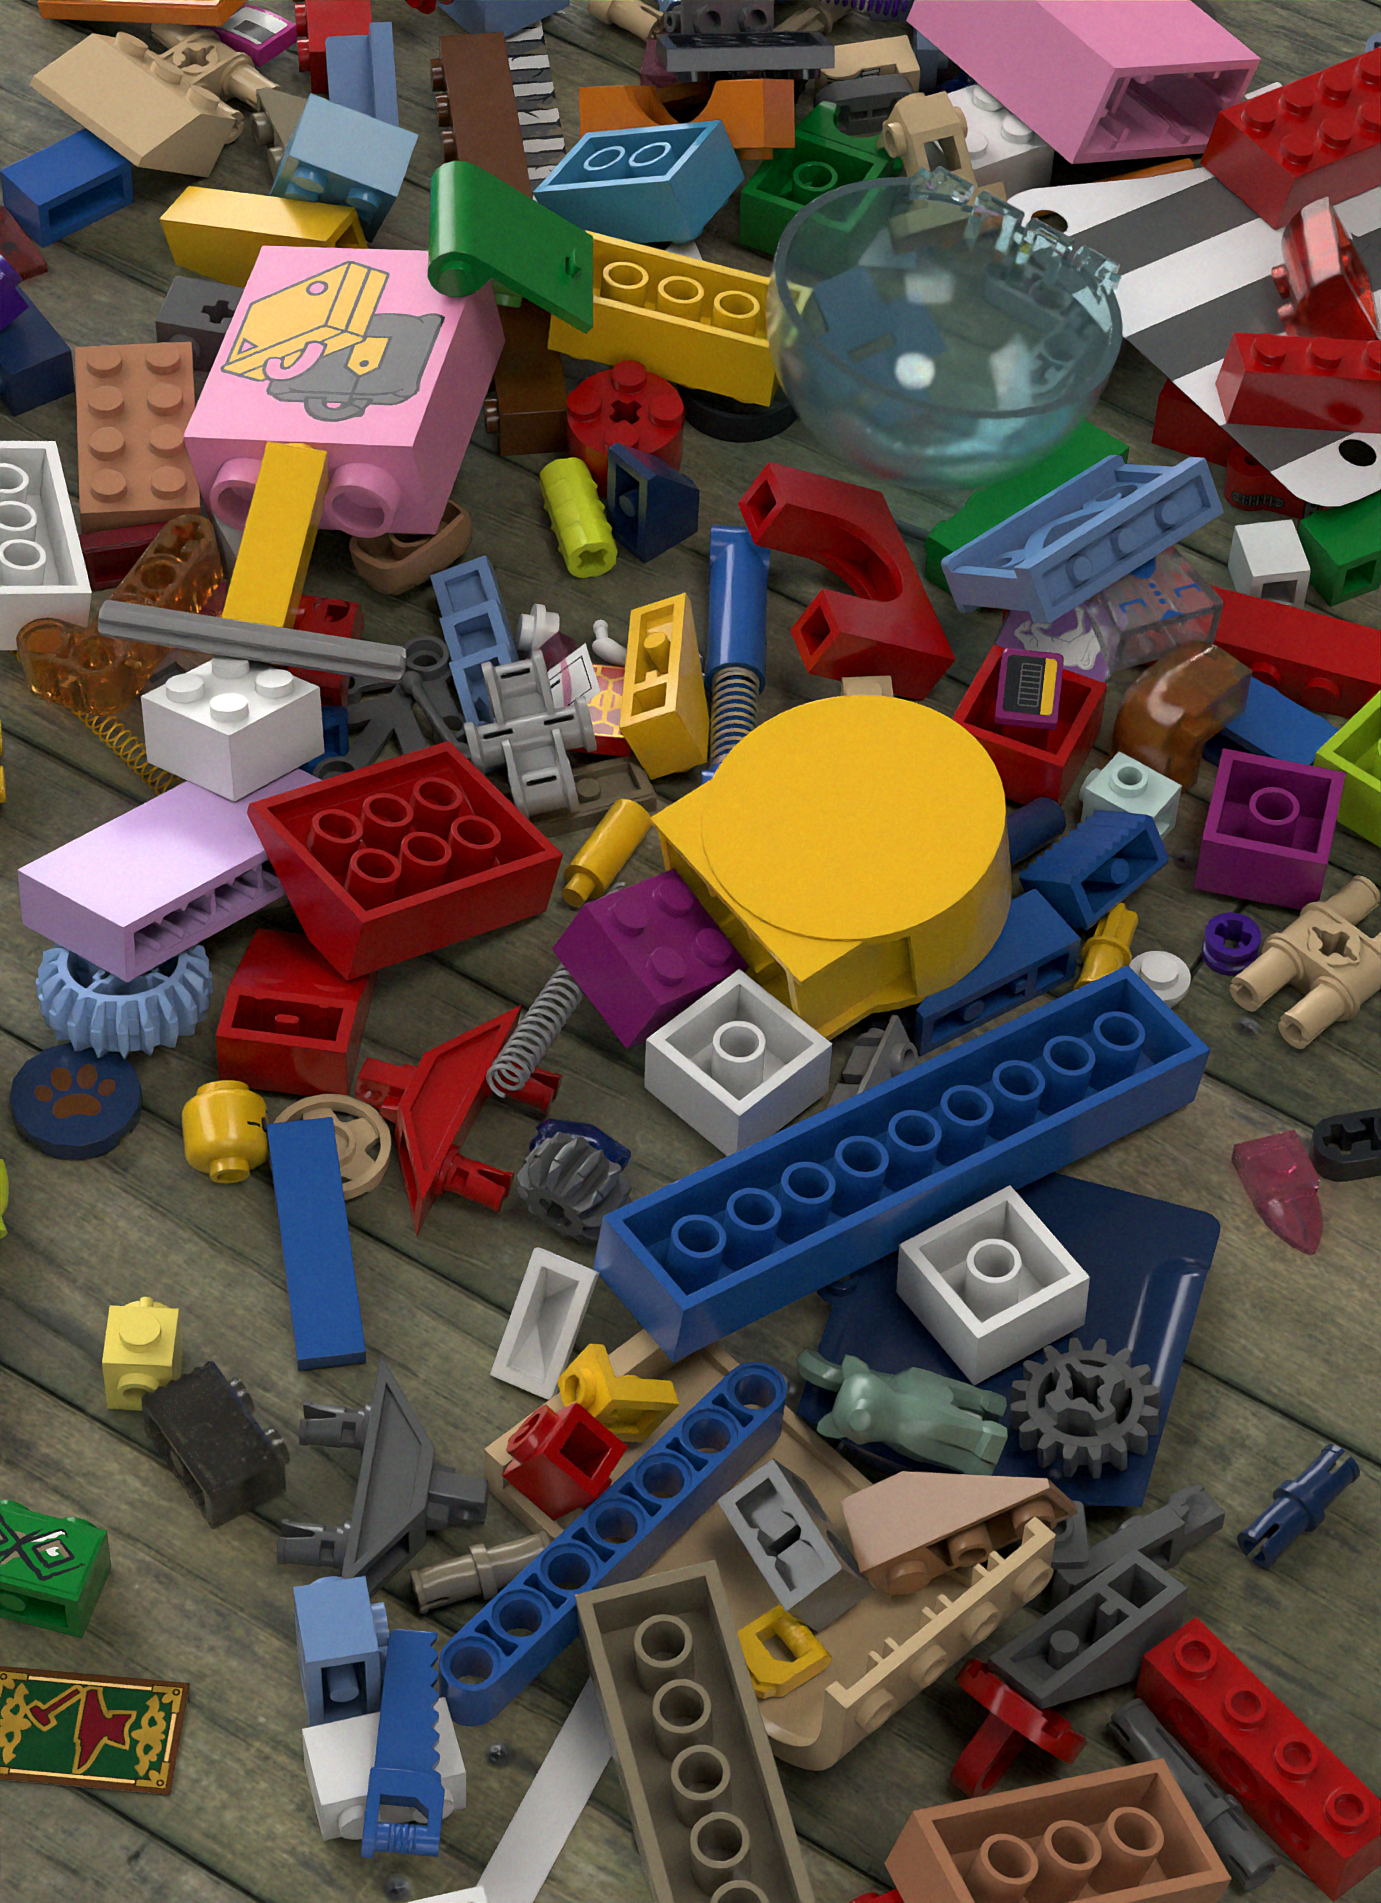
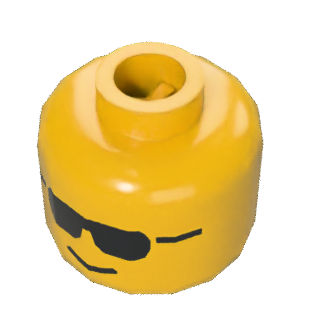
M234 1080L210 1082L199 1087L196 1096L188 1100L184 1105L181 1116L185 1158L192 1168L210 1174V1179L213 1182L228 1184L246 1180L250 1176V1170L260 1166L267 1160L269 1156L266 1125L269 1124L268 1108L259 1094L249 1091L247 1084Z

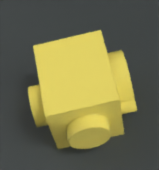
M142 1297L140 1301H135L125 1306L110 1305L102 1358L107 1409L176 1412L183 1360L179 1308H170L159 1302H154L150 1297Z

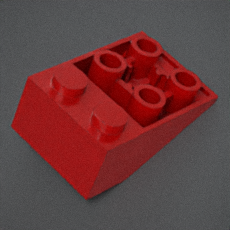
M258 928L228 986L217 1028L216 1048L219 1081H240L253 1089L306 1096L320 1094L349 1096L379 970L347 981L309 941L307 935Z

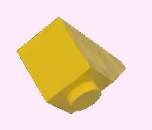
M686 592L633 609L630 614L619 729L650 780L672 773L686 772L694 766L707 763L710 721L692 606Z

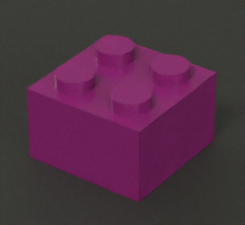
M1223 748L1202 838L1193 888L1302 910L1309 903L1320 901L1346 773Z
M675 869L584 904L552 948L553 952L626 1049L645 1042L648 1037L740 969L745 973L749 968L748 964Z

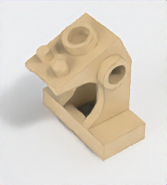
M946 91L925 96L924 93H913L900 99L895 104L888 120L882 123L883 130L876 142L877 149L885 147L890 157L900 156L903 160L909 182V200L907 207L882 214L887 236L1007 203L1008 200L1003 181L977 187L965 141L968 133L967 121L961 108L958 106L953 107ZM937 140L943 150L948 172L932 176L924 143Z

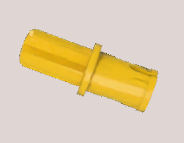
M1125 903L1118 904L1100 919L1094 936L1084 943L1081 953L1084 964L1073 991L1126 965L1129 966L1131 963L1132 955L1129 948L1139 919L1136 912L1126 909Z

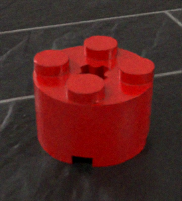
M623 360L618 362L613 369L601 371L588 377L569 394L567 398L568 458L576 457L585 462L593 481L598 485L596 491L600 498L607 499L608 447L617 442L660 457L679 473L683 457L684 406L679 393L664 378L646 371L645 366L638 361Z

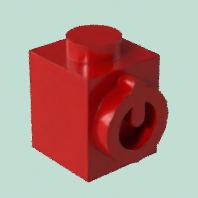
M577 1402L570 1404L557 1413L549 1406L543 1405L534 1411L509 1438L506 1451L513 1459L502 1474V1477L555 1521L579 1507L585 1511L611 1486L612 1479L609 1476L628 1446Z

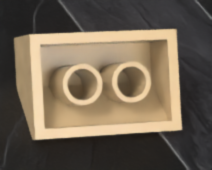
M118 32L116 38L92 33L34 75L30 83L32 88L137 167L209 178L236 121L234 117L218 106L220 102L219 97L202 87L187 84L182 80L184 72L165 60L153 59L145 53L148 46L143 41L124 32Z

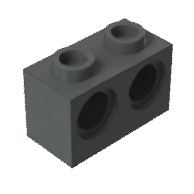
M772 1458L717 1500L785 1611L817 1632L823 1630L875 1590L869 1580L860 1573L857 1561L806 1481Z

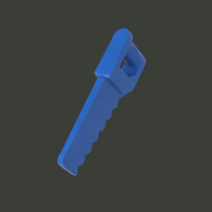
M395 1629L390 1633V1638L388 1639L375 1764L370 1769L361 1858L374 1859L375 1852H395L397 1854L438 1857L445 1789L441 1785V1774L434 1770L440 1762V1754L434 1750L439 1743L440 1735L433 1729L439 1722V1713L433 1708L439 1700V1693L433 1688L438 1681L439 1675L433 1668V1665L438 1660V1652L432 1648L437 1641L438 1633ZM380 1804L414 1807L428 1820L427 1826L378 1821Z

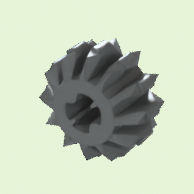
M558 1132L554 1137L546 1138L539 1147L535 1146L523 1161L524 1166L517 1174L520 1183L517 1191L520 1197L530 1204L528 1207L529 1212L539 1216L545 1222L546 1228L552 1227L557 1230L564 1240L571 1241L575 1238L579 1243L590 1246L593 1242L599 1240L603 1216L632 1203L629 1196L632 1186L626 1178L620 1175V1165L606 1158L603 1149L596 1150L588 1144L585 1138L580 1136L573 1139L569 1134Z

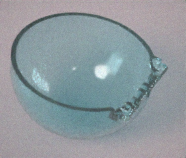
M938 166L933 172L922 167L913 177L878 178L844 185L826 192L798 211L787 224L780 237L771 266L766 294V333L772 363L780 386L799 419L821 444L852 468L881 482L920 491L957 492L994 485L1022 474L1053 455L1080 429L1098 404L1113 372L1122 343L1123 323L1121 310L1115 295L1121 280V276L1117 275L1120 264L1086 245L1081 246L1075 253L1072 262L1067 256L1073 248L1075 242L1073 238L1034 217L1026 224L1025 228L1022 227L1021 224L1025 212L985 190L976 197L974 207L966 205L974 193L975 185L942 166Z

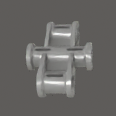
M542 650L533 651L530 659L495 667L490 661L481 663L488 700L495 722L476 726L472 721L463 723L472 764L484 776L486 769L506 765L514 806L528 820L532 815L567 808L571 813L580 811L575 782L565 751L584 747L587 752L597 750L593 725L585 696L576 697L574 705L554 708Z

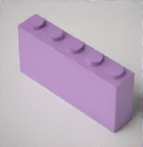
M296 768L235 802L190 781H186L18 869L22 924L118 978L129 982L286 895L247 815L249 803L322 780Z

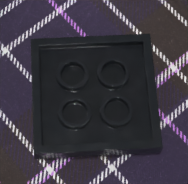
M819 31L656 34V57L666 72H673V75L676 76V81L681 82L709 81L710 71H728V74L732 75V80L765 79V70H782L783 73H787L789 79L821 78V69L835 68V46Z

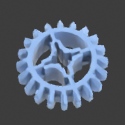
M55 943L54 948L43 952V962L38 968L39 978L36 979L40 1013L44 1016L45 1025L50 1026L54 1030L56 1040H71L74 1051H82L93 1047L98 1058L104 1056L109 1051L120 1052L124 1060L129 1052L142 1050L151 1056L154 1046L160 1044L169 1048H175L178 1035H194L196 1023L206 1020L207 1009L209 1008V1003H211L210 994L213 993L212 972L209 970V959L205 955L204 946L198 944L126 982Z

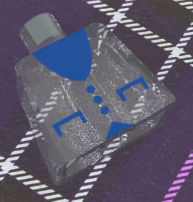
M1173 545L1084 601L1086 613L1105 662L1111 672L1213 644L1224 605L1221 597Z

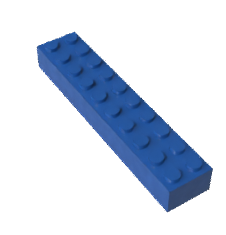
M1126 965L604 1215L593 1269L599 1272V1276L670 1360L675 1362L898 1250L899 1244L1011 1185L1016 1191L1193 1102L1211 1049Z

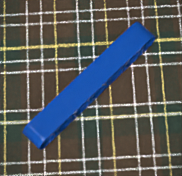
M748 1362L740 1364L731 1370L447 1642L440 1653L438 1693L439 1698H446L453 1722L473 1727L486 1724L495 1718L580 1635L575 1594L637 1579L777 1442L782 1431L787 1386L784 1377L776 1368L766 1363ZM744 1405H759L762 1409H749ZM711 1448L719 1452L709 1454L703 1453L697 1449ZM656 1492H665L673 1495L674 1497L657 1498L651 1494ZM621 1537L627 1540V1542L614 1544L603 1539ZM570 1582L581 1587L574 1590H565L555 1585ZM521 1628L533 1632V1634L517 1637L507 1632L512 1629ZM474 1675L485 1679V1681L470 1685L458 1681V1679L463 1676Z

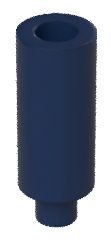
M1039 797L1006 816L1011 867L1064 833L1066 818L1057 802L1048 797Z

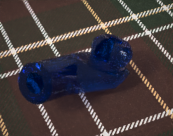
M549 1118L535 1127L538 1133L529 1142V1151L531 1153L535 1146L539 1147L546 1138H552L558 1132L569 1134L573 1139L578 1136L583 1137L591 1147L596 1150L603 1149L606 1158L611 1162L619 1164L621 1167L620 1173L625 1169L631 1157V1151L595 1125L586 1122Z

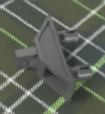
M380 1355L372 1403L367 1402L365 1409H350L342 1406L313 1404L310 1401H304V1419H300L299 1445L355 1448L360 1450L362 1463L352 1520H346L344 1527H331L322 1524L282 1519V1537L278 1538L277 1564L285 1565L288 1563L316 1567H334L339 1569L340 1576L345 1579L366 1576L369 1598L371 1599L426 1545L428 1530L447 1529L448 1524H485L489 1500L488 1480L455 1474V1468L435 1463V1447L382 1355Z

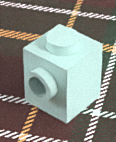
M1119 751L1103 770L1095 768L1085 779L1079 793V800L1083 802L1080 823L1085 824L1086 816L1093 817L1094 810L1146 814L1153 817L1160 837L1163 840L1175 826L1182 785Z

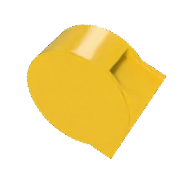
M848 695L816 700L782 712L755 728L737 743L724 758L711 780L650 817L652 826L659 834L665 871L675 869L748 964L749 968L745 974L828 1041L872 1013L901 1009L920 1003L925 997L955 985L981 963L1000 936L1008 917L1012 896V877L1005 794L996 766L983 746L965 728L946 715L912 701L878 695Z

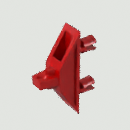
M522 1005L425 1052L418 1066L403 1064L401 1067L367 1057L357 1076L355 1098L380 1109L379 1114L396 1124L394 1142L416 1237L437 1196H443L446 1191L454 1192L466 1199L492 1208V1211L497 1213L502 1209L503 1198H507L515 1173L505 1172L477 1160L474 1161L466 1158L461 1154V1148L487 1097L492 1098L495 1094L488 1085L486 1079L487 1071L518 1027ZM510 1061L516 1068L523 1070L519 1064ZM535 1066V1071L530 1074V1078L525 1082V1086L521 1090L512 1091L502 1087L492 1076L493 1084L498 1090L512 1099L540 1109L541 1112L546 1114L550 1112L552 1099L556 1100L563 1079L561 1074H554ZM499 1069L497 1070L499 1077L506 1084L511 1086L518 1084L507 1079ZM505 1069L511 1076L518 1078L514 1072Z

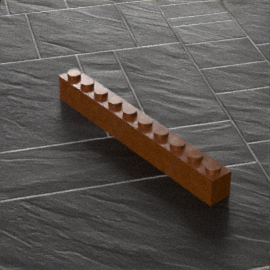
M504 32L439 36V58L430 59V81L432 92L442 91V94L435 95L438 128H448V130L441 131L443 163L467 161L479 166L533 199ZM522 297L520 308L497 304L505 344L487 393H490L491 398L484 399L483 402L486 433L497 434L500 456L567 451L568 397L560 352L547 349L551 313Z

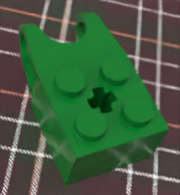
M822 101L795 127V148L773 149V160H763L741 191L738 242L830 275L841 271L847 267L884 213L903 169V160L900 156L890 157L885 147L877 149L876 142L880 134L868 138H856L839 131L840 123L838 117L841 110L840 105L829 101Z

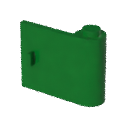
M452 161L437 168L431 177L427 278L431 286L439 293L449 297H465L480 290L492 278L587 334L593 328V236L477 165L467 161Z

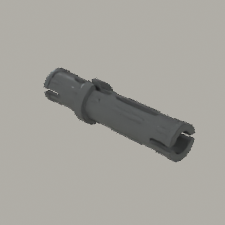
M1133 1699L1121 1706L1111 1716L1113 1721L1107 1723V1731L1129 1752L1137 1763L1161 1758L1165 1760L1220 1859L1245 1890H1253L1267 1881L1275 1873L1276 1869L1274 1867L1280 1865L1281 1858L1259 1837L1248 1821L1241 1815L1243 1806L1231 1794L1224 1795L1211 1782L1199 1765L1157 1720V1717L1150 1711L1142 1699Z

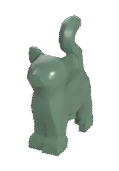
M808 1348L798 1355V1372L804 1379L824 1389L838 1392L832 1412L821 1418L818 1423L817 1432L831 1438L847 1437L858 1445L881 1441L897 1453L915 1461L945 1467L966 1475L992 1476L1008 1438L1007 1428L997 1423L1000 1417H1003L1006 1410V1397L916 1367L908 1368L897 1374H889L872 1370L868 1364L859 1358L845 1354L842 1366L827 1361L819 1352Z

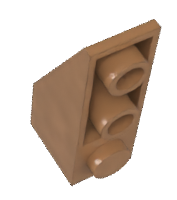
M902 1471L841 1499L859 1571L889 1597L897 1594L915 1593L925 1588L931 1579L959 1566H974L988 1560L991 1552L1022 1539L1025 1524L1034 1517L1038 1518L1052 1531L1058 1522L1078 1514L1076 1504L1047 1478Z

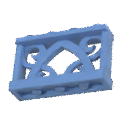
M1109 455L942 559L941 566L959 612L971 613L979 607L1028 611L1033 623L1050 624L1215 519L1224 511L1205 458L1189 457L1178 465L1170 467L1125 464L1122 456Z

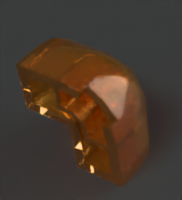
M1190 639L1178 645L1140 673L1120 700L1114 724L1109 762L1120 751L1182 785L1180 794L1182 796L1197 784L1204 743L1245 712L1252 670L1225 650L1207 641Z

